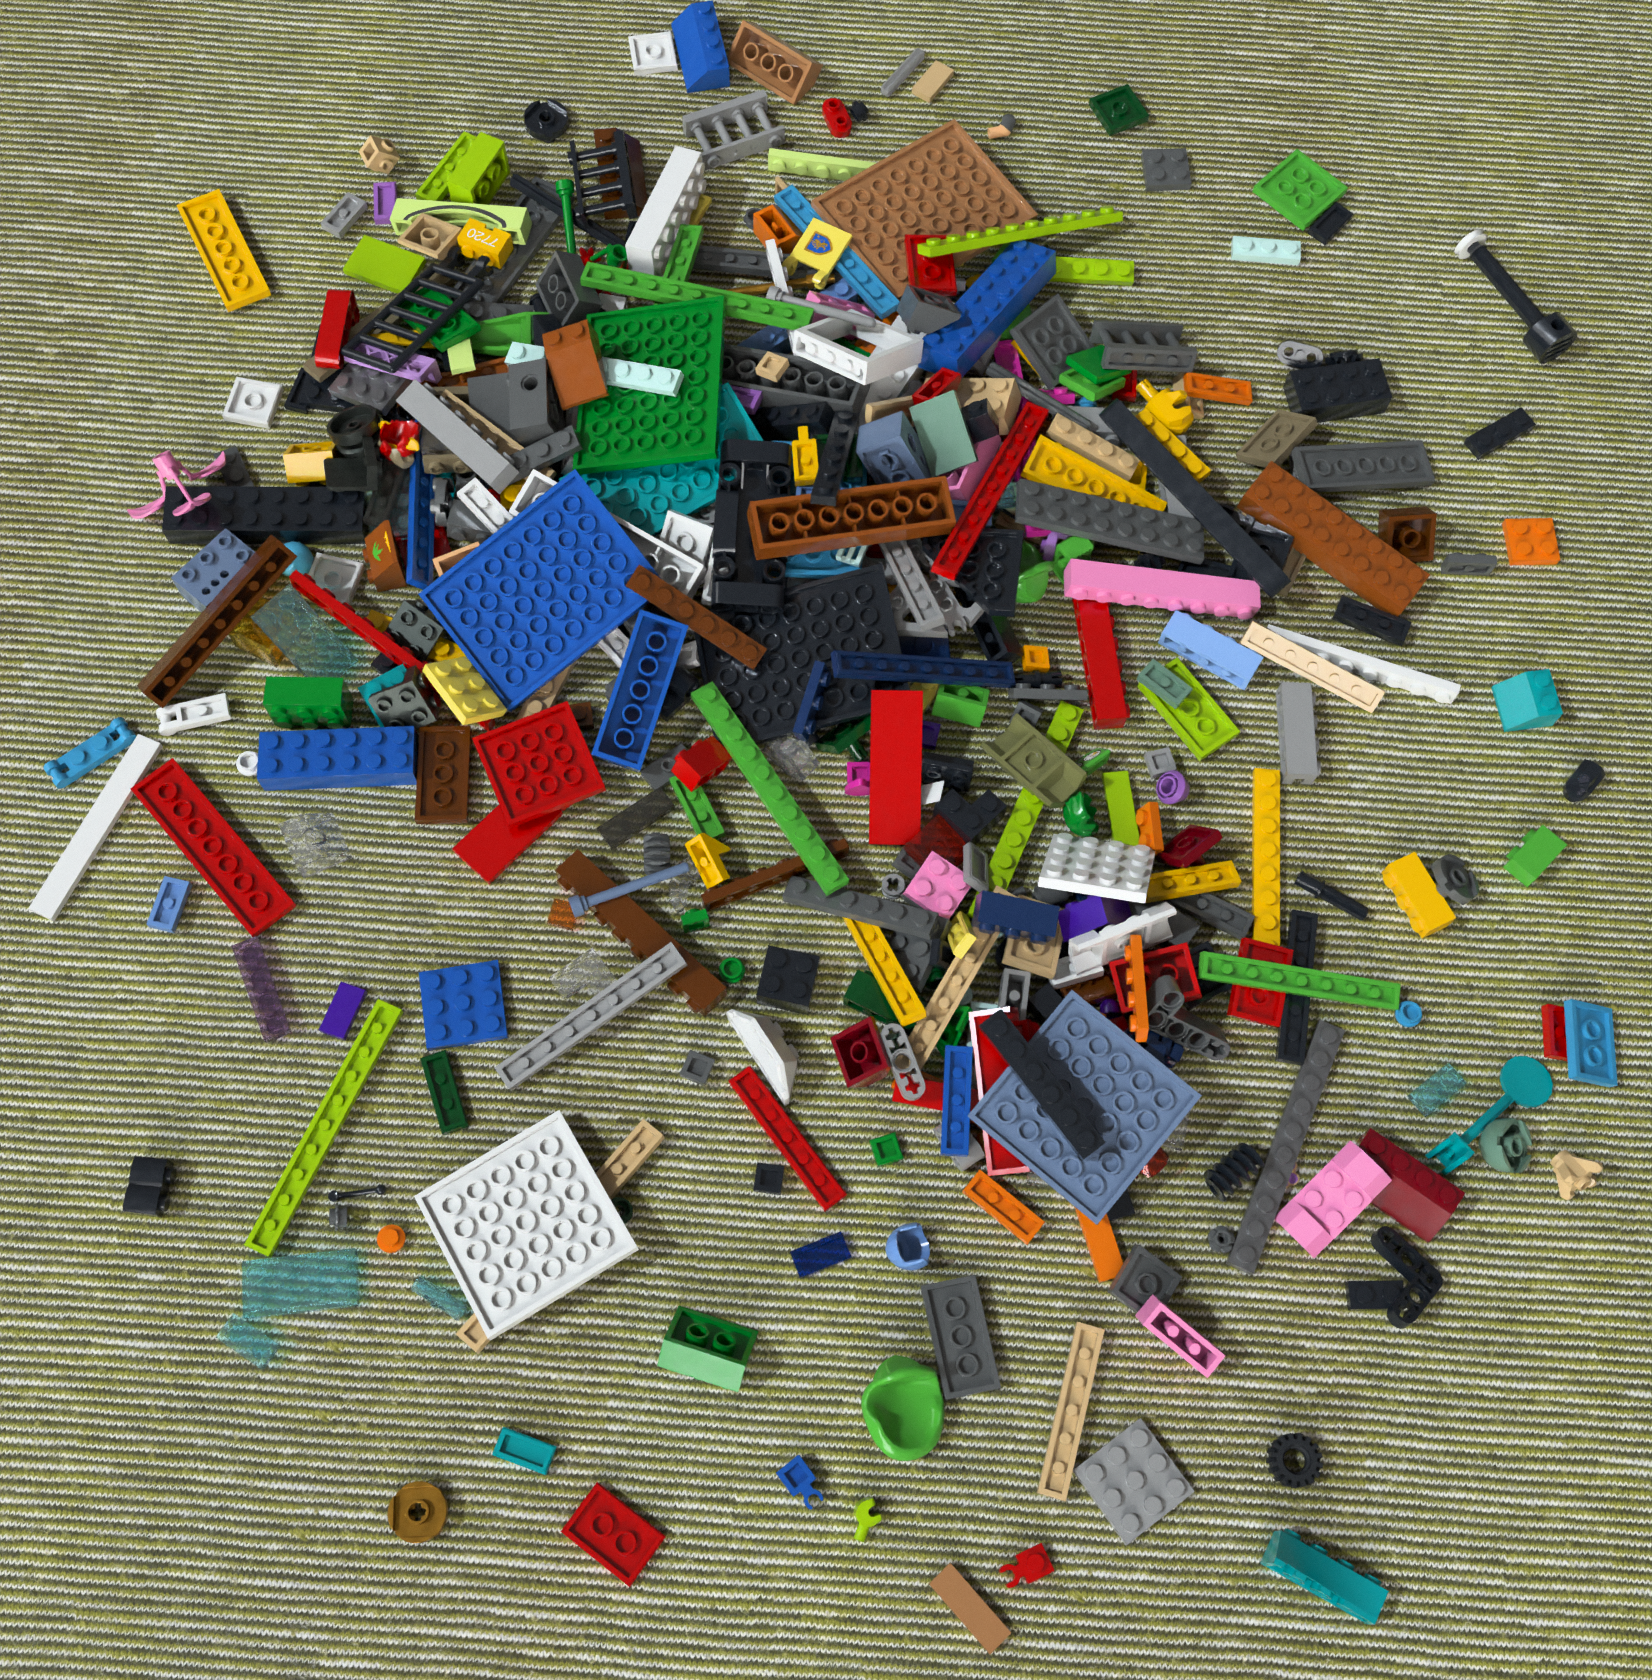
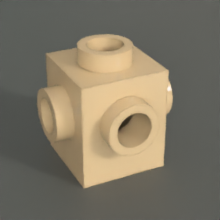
M370 135L359 150L366 167L376 172L380 171L389 174L400 159L394 143L386 138L382 139Z

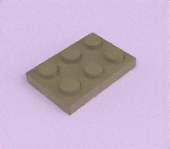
M1277 409L1236 453L1237 460L1266 468L1270 461L1280 466L1291 454L1294 447H1298L1318 425L1316 417Z

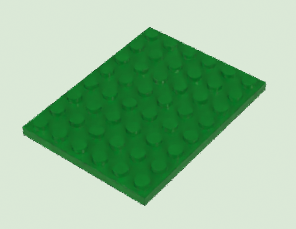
M724 295L587 314V320L598 334L602 357L677 369L682 371L684 377L676 397L607 385L608 396L578 405L576 433L583 450L574 453L572 470L575 469L579 475L718 458L726 300Z

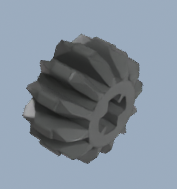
M654 832L644 836L643 853L644 872L646 875L670 868V839L667 834Z

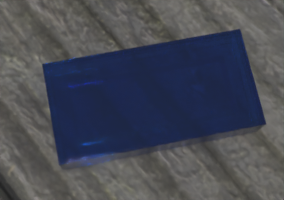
M841 1231L790 1251L800 1279L852 1258Z

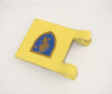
M813 217L794 250L781 266H786L789 276L794 274L798 261L818 270L813 276L812 282L815 284V288L823 290L830 273L853 236Z

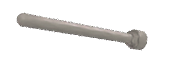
M770 286L767 292L766 299L814 308L815 313L869 328L876 326V320L873 318L786 295L785 291L776 286Z

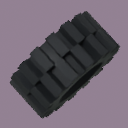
M1289 1433L1278 1437V1439L1271 1443L1272 1446L1267 1450L1269 1457L1266 1458V1463H1269L1270 1468H1268V1471L1274 1474L1275 1477L1273 1479L1276 1482L1280 1481L1281 1485L1285 1487L1299 1488L1315 1482L1314 1479L1320 1476L1319 1469L1323 1468L1320 1458H1323L1321 1452L1318 1453L1317 1448L1319 1446L1316 1443L1313 1444L1310 1437H1304L1301 1433ZM1289 1449H1296L1304 1456L1305 1464L1299 1472L1290 1471L1284 1463L1285 1453Z

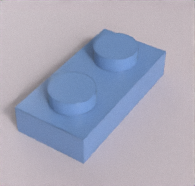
M164 876L147 921L149 928L175 933L192 888V884L189 881Z

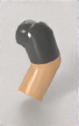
M1005 114L999 126L988 128L989 139L1009 136L1016 123L1015 117L1012 114Z

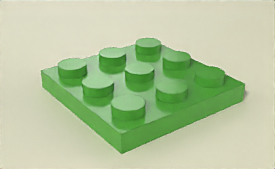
M1296 149L1254 186L1252 192L1304 231L1345 195L1348 187L1300 150Z

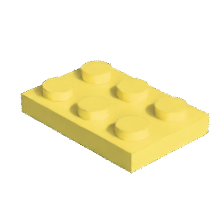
M466 656L425 664L422 672L462 725L504 716L507 710Z

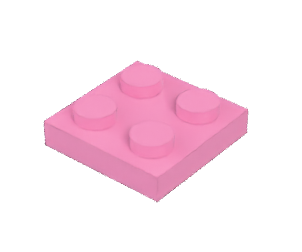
M931 851L903 892V895L923 909L936 912L939 917L950 919L971 886L963 881V871L934 851Z

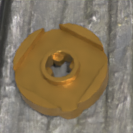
M424 1481L410 1482L403 1486L393 1496L388 1507V1522L391 1529L402 1540L409 1543H424L439 1535L448 1518V1503L442 1490ZM421 1503V1507L426 1509V1514L421 1516L420 1521H416V1517L410 1514L411 1510L416 1509V1504Z

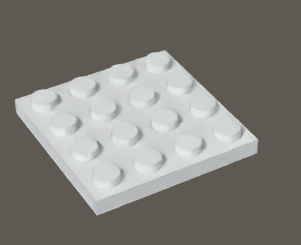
M1068 833L1053 834L1039 876L1038 887L1145 903L1156 850H1152L1146 845L1131 846L1124 845L1120 841L1105 842L1099 841L1094 837L1079 838L1073 837Z

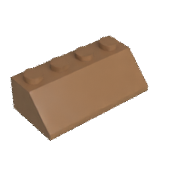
M745 20L742 21L727 55L730 66L793 105L814 86L823 67V64L763 27Z

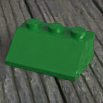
M678 1306L663 1339L657 1366L695 1378L696 1380L720 1386L724 1389L739 1392L759 1331Z

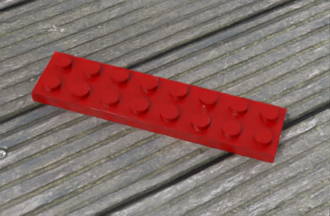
M174 758L130 788L254 939L296 907L293 900Z

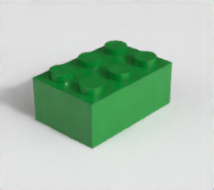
M266 676L263 706L275 726L281 728L303 726L309 729H315L318 726H328L332 729L351 727L354 699L344 678Z

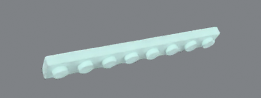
M512 341L504 363L509 367L511 364L546 358L544 347ZM602 357L607 385L677 396L684 377L681 370Z

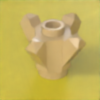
M1568 1150L1559 1152L1550 1162L1554 1167L1553 1171L1556 1174L1560 1196L1565 1200H1571L1575 1196L1574 1191L1576 1189L1582 1191L1587 1187L1596 1186V1176L1592 1173H1600L1603 1170L1601 1162L1577 1157Z

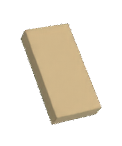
M935 60L912 87V94L930 103L953 77L954 70Z

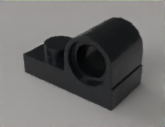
M682 665L677 666L674 670L660 712V716L667 722L692 699L691 692L702 687L701 681Z

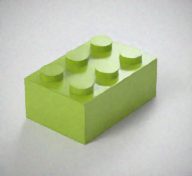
M480 132L476 139L471 141L469 149L464 156L460 157L457 167L447 177V185L452 202L489 205L510 173L504 141Z

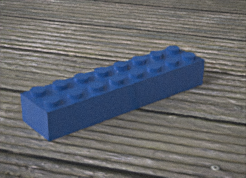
M1025 240L1011 242L954 304L961 314L960 319L931 334H926L922 338L924 340L922 359L918 367L935 374L944 367L961 373V377H963L1056 274V251Z

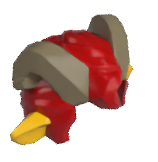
M391 420L390 423L388 421H381L378 423L380 427V439L377 443L379 454L393 461L400 468H409L414 462V453L419 450L421 424L415 422V420Z

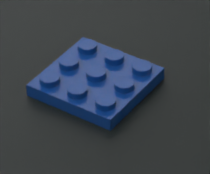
M498 960L419 972L426 1047L428 1051L508 1038Z

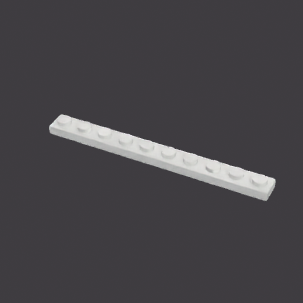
M476 477L457 492V497L492 534L513 519V516ZM616 628L597 645L620 668L630 640L619 628Z

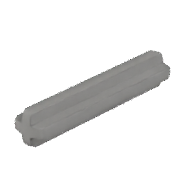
M916 48L883 83L880 90L881 94L886 97L891 96L924 60L925 52L920 48Z

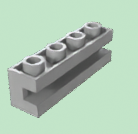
M1281 682L1275 693L1281 783L1292 784L1294 779H1301L1302 784L1312 785L1321 772V763L1317 761L1316 754L1319 750V739L1315 738L1318 720L1317 715L1313 714L1316 695L1315 692H1312L1311 683Z

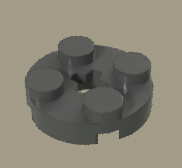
M434 478L433 491L435 492V499L430 501L431 514H435L436 526L447 527V520L453 503L451 493H455L453 481L451 478Z
M1447 854L1431 864V869L1438 883L1436 889L1441 896H1449L1452 900L1465 905L1478 895V881L1472 871L1466 872L1463 868L1466 864L1460 858Z

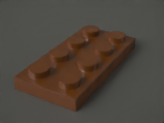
M471 726L419 727L415 803L416 824L468 823Z

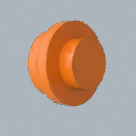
M393 1224L383 1227L377 1235V1244L386 1253L399 1251L404 1246L406 1240L404 1231L399 1226Z

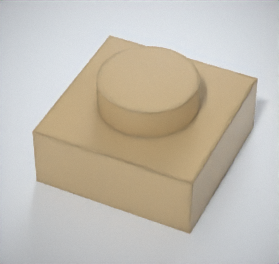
M767 351L755 368L756 374L778 382L789 367V361L787 358Z

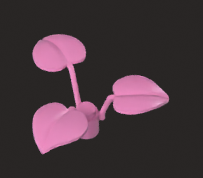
M170 450L155 456L152 460L159 470L156 473L160 479L163 497L143 507L127 509L128 513L132 518L141 519L163 507L166 490L164 477L167 480L174 479L188 500L187 503L177 507L172 512L174 516L185 514L196 506L206 503L212 498L211 494L203 493L192 499L178 478L181 474L179 469L189 477L190 481L204 478L225 466V453L222 451L221 455L213 463L197 473H191L179 460L176 461Z

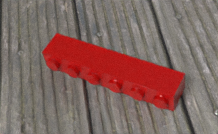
M1072 598L1094 730L1123 728L1127 718H1130V707L1124 700L1126 684L1125 681H1121L1120 677L1122 661L1117 659L1116 651H1118V639L1116 636L1113 637L1114 616L1109 614L1111 602L1100 603L1097 600H1076Z

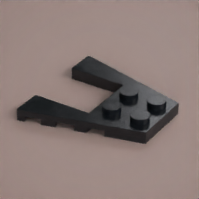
M1218 503L1283 571L1294 544V537L1269 524L1265 526L1255 521V518L1248 514L1246 516L1234 511V507ZM1206 559L1203 560L1201 565L1181 561L1178 572L1254 581L1235 560H1233L1232 565Z

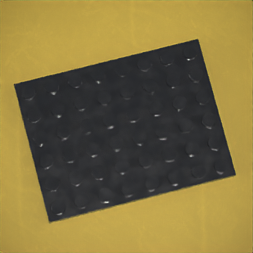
M882 563L785 588L784 610L781 613L720 611L709 608V611L767 648L754 670L694 631L704 686L713 681L756 745L794 735L792 731L815 660L825 662L831 672L830 683L828 687L824 688L822 694L824 697L822 708L820 711L817 710L815 716V730L871 715V690H910L909 682L834 678L831 653L834 650L903 655ZM712 729L713 736L722 744V742Z

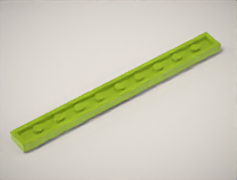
M1102 206L1099 211L1086 209L1082 210L1081 214L1078 215L1076 213H1064L1062 218L1048 216L1044 217V221L1040 222L1038 220H1026L1024 225L1010 223L1006 224L1005 228L1002 229L999 227H988L986 232L981 233L980 231L973 230L967 231L964 236L950 234L943 240H940V238L926 239V243L918 244V254L935 257L1123 221V212L1114 210L1113 206Z
M1060 701L1045 737L1066 754L1084 709ZM1024 787L988 866L989 890L987 891L993 892L996 885L1007 891L1044 805L1040 799L1029 793ZM975 896V898H974V900H973V903H972V905H971V907H970V909H969L968 915H967L968 917H970V918H972V919H973V913H974V907H975L976 896Z
M379 999L376 1001L244 1246L272 1258L403 1014L402 1009Z

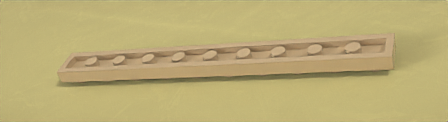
M644 1119L596 1172L610 1199L615 1197L665 1139L662 1133ZM475 1313L456 1333L477 1354L490 1341Z

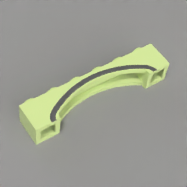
M397 198L390 216V221L396 235H402L418 216L424 213L455 226H465L469 218L485 223L487 225L486 229L491 231L495 227L510 233L513 244L526 245L532 226L527 207Z

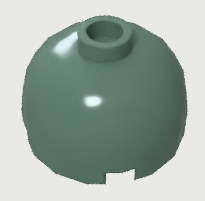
M1502 1118L1492 1121L1484 1128L1478 1145L1486 1163L1497 1171L1505 1173L1523 1172L1531 1160V1155H1527V1146H1532L1530 1131L1525 1122L1516 1120V1118Z

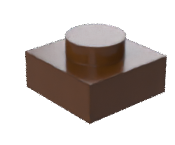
M590 702L569 705L580 730L594 728Z

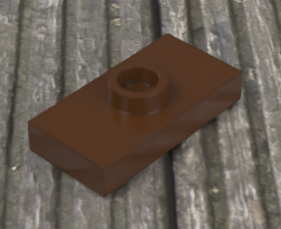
M1106 971L1104 976L1059 988L1057 991L1059 996L1064 999L1073 990L1090 1005L1117 996L1116 989Z

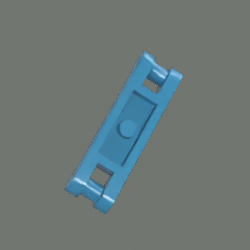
M118 717L108 727L57 760L47 762L43 769L47 775L53 777L54 785L58 789H62L130 746L135 740L136 734L133 730L127 728L128 723L123 717ZM119 734L120 737L114 741L113 737ZM66 767L70 769L66 773H62V770Z

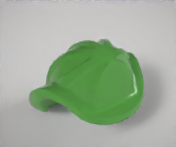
M1024 540L1016 602L1033 603L1040 600L1045 594L1048 585V573L1053 571L1054 562L1044 561L1036 547Z
M893 1355L886 1359L878 1367L872 1382L866 1387L862 1395L861 1407L863 1417L872 1439L885 1455L898 1461L916 1460L927 1455L936 1446L943 1430L945 1409L937 1372L935 1369L926 1365H920L908 1357Z

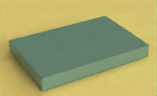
M956 390L909 407L931 477H938L979 461Z

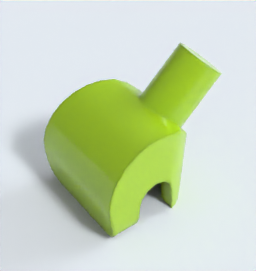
M873 1497L860 1499L854 1507V1516L859 1522L854 1539L865 1542L869 1528L882 1520L881 1514L878 1512L872 1515L868 1513L869 1509L876 1505Z

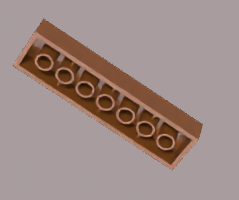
M1270 461L1237 505L1238 509L1254 517L1255 521L1265 526L1269 524L1293 536L1294 544L1292 547L1296 551L1306 555L1307 559L1375 608L1397 617L1404 611L1430 576L1429 573L1273 461Z
M946 476L841 489L836 506L811 504V494L750 501L747 510L756 560L950 534L956 524Z

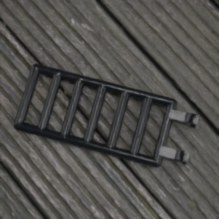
M452 246L448 251L447 257L440 264L431 263L342 347L341 354L388 373H396L484 287L485 282L483 278L489 277L494 273L492 268L486 267L490 262V258L481 255L476 262V266L466 274L454 270L455 267L463 266L465 261L458 257L462 252L461 248ZM434 273L471 286L465 291H461L429 280V278ZM423 287L450 296L456 300L451 305H447L414 292ZM407 300L442 314L435 320L400 306ZM392 314L427 328L419 334L385 320ZM376 329H380L413 342L407 348H403L370 335ZM361 343H364L398 357L392 363H389L355 349Z

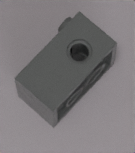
M546 358L509 365V375L506 376V382L509 388L510 430L517 438L518 443L526 448L564 429V410L561 407Z

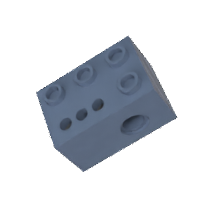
M903 410L858 427L856 453L876 485L932 478L919 437Z
M225 528L174 574L171 579L182 597L202 613L255 552Z

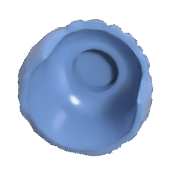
M920 1223L904 1224L890 1234L885 1250L888 1259L895 1266L912 1271L921 1269L930 1263L929 1243Z

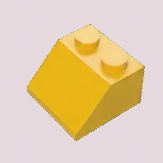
M332 441L290 444L283 454L287 482L295 483V486H306L312 481L326 484L323 461L327 458H339L336 444Z

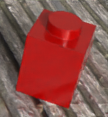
M942 367L912 395L914 405L952 390L957 392L962 378L961 373Z

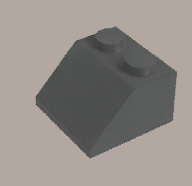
M907 284L897 307V312L907 326V330L915 334H920V332L931 334L959 320L961 316L949 297Z

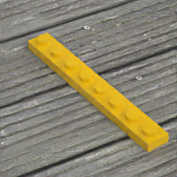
M1254 768L1252 784V915L1255 917L1252 922V939L1280 946V770Z

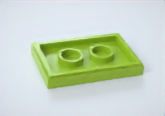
M364 235L343 267V272L348 276L398 294L420 274L427 262L423 256Z

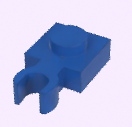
M797 1455L776 1472L793 1497L801 1492L804 1497V1504L809 1510L813 1509L808 1502L810 1495L815 1494L821 1502L823 1501L822 1494L811 1487L810 1484L816 1480V1477L800 1455Z

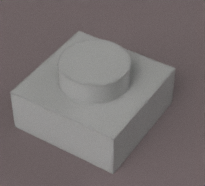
M1169 747L1145 752L1143 756L1151 779L1161 777L1169 770H1177Z

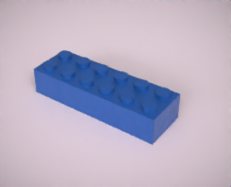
M640 609L591 754L592 757L640 773L688 631V625Z
M414 726L259 732L257 780L264 791L416 785L419 736Z

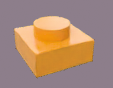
M1024 645L1022 647L1024 652L1022 656L1023 671L1032 672L1033 670H1039L1040 672H1048L1050 669L1048 647Z

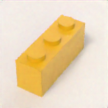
M1416 852L1388 864L1381 872L1385 885L1392 889L1398 906L1406 912L1412 929L1419 933L1421 938L1449 926L1456 919L1444 897L1438 893L1436 884Z

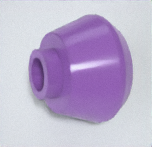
M1176 770L1165 772L1159 778L1156 785L1157 796L1165 804H1174L1185 800L1190 790L1188 781Z

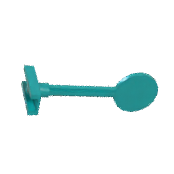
M1515 1056L1508 1060L1500 1071V1083L1505 1094L1461 1136L1456 1132L1452 1133L1432 1148L1425 1156L1430 1159L1435 1155L1445 1166L1441 1171L1445 1176L1475 1153L1468 1144L1513 1102L1527 1108L1538 1107L1545 1103L1552 1094L1553 1083L1544 1065L1527 1056Z

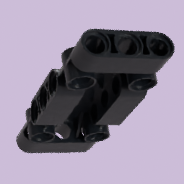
M726 439L721 442L712 558L714 560L711 608L715 610L769 614L781 613L784 610L785 574L788 556L756 560L747 510L750 501L791 496L792 446L788 443ZM729 475L735 477L733 481H727L724 478ZM780 478L783 479L785 482L782 484H777L774 482V480ZM721 568H727L730 570V572L728 574L723 575L720 574L718 570ZM777 571L780 573V576L773 578L768 573Z

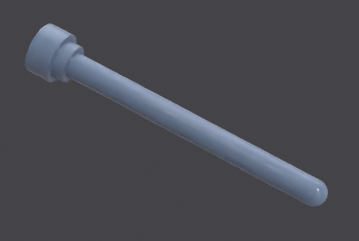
M684 862L588 897H584V895L569 897L568 900L575 918L585 914V911L589 910L588 907L687 873L691 870V865L688 862Z

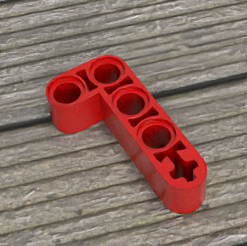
M328 289L315 349V364L317 368H343L345 359L341 354V349L348 343L351 327L360 321L359 307L352 290Z

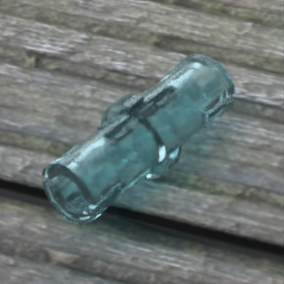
M422 1275L412 1285V1292L430 1302V1306L434 1309L439 1308L456 1321L460 1320V1317L462 1318L468 1306L448 1293L449 1290L444 1287H438Z

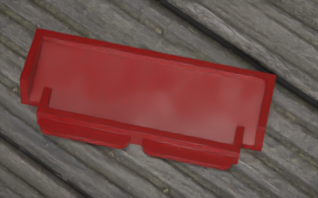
M1018 1007L968 1012L979 1101L1008 1067L980 1031L979 1025L999 1009H1002L1025 1040L1029 1042L1040 1029V1026L1030 1019L1020 1020ZM983 1130L988 1176L1032 1172Z

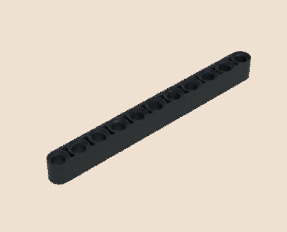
M1116 398L1099 414L1100 418L1190 514L1200 522L1208 533L1270 598L1277 595L1291 582L1278 565L1119 399Z

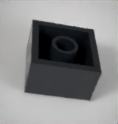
M768 945L756 994L757 1004L808 1015L820 966V956Z

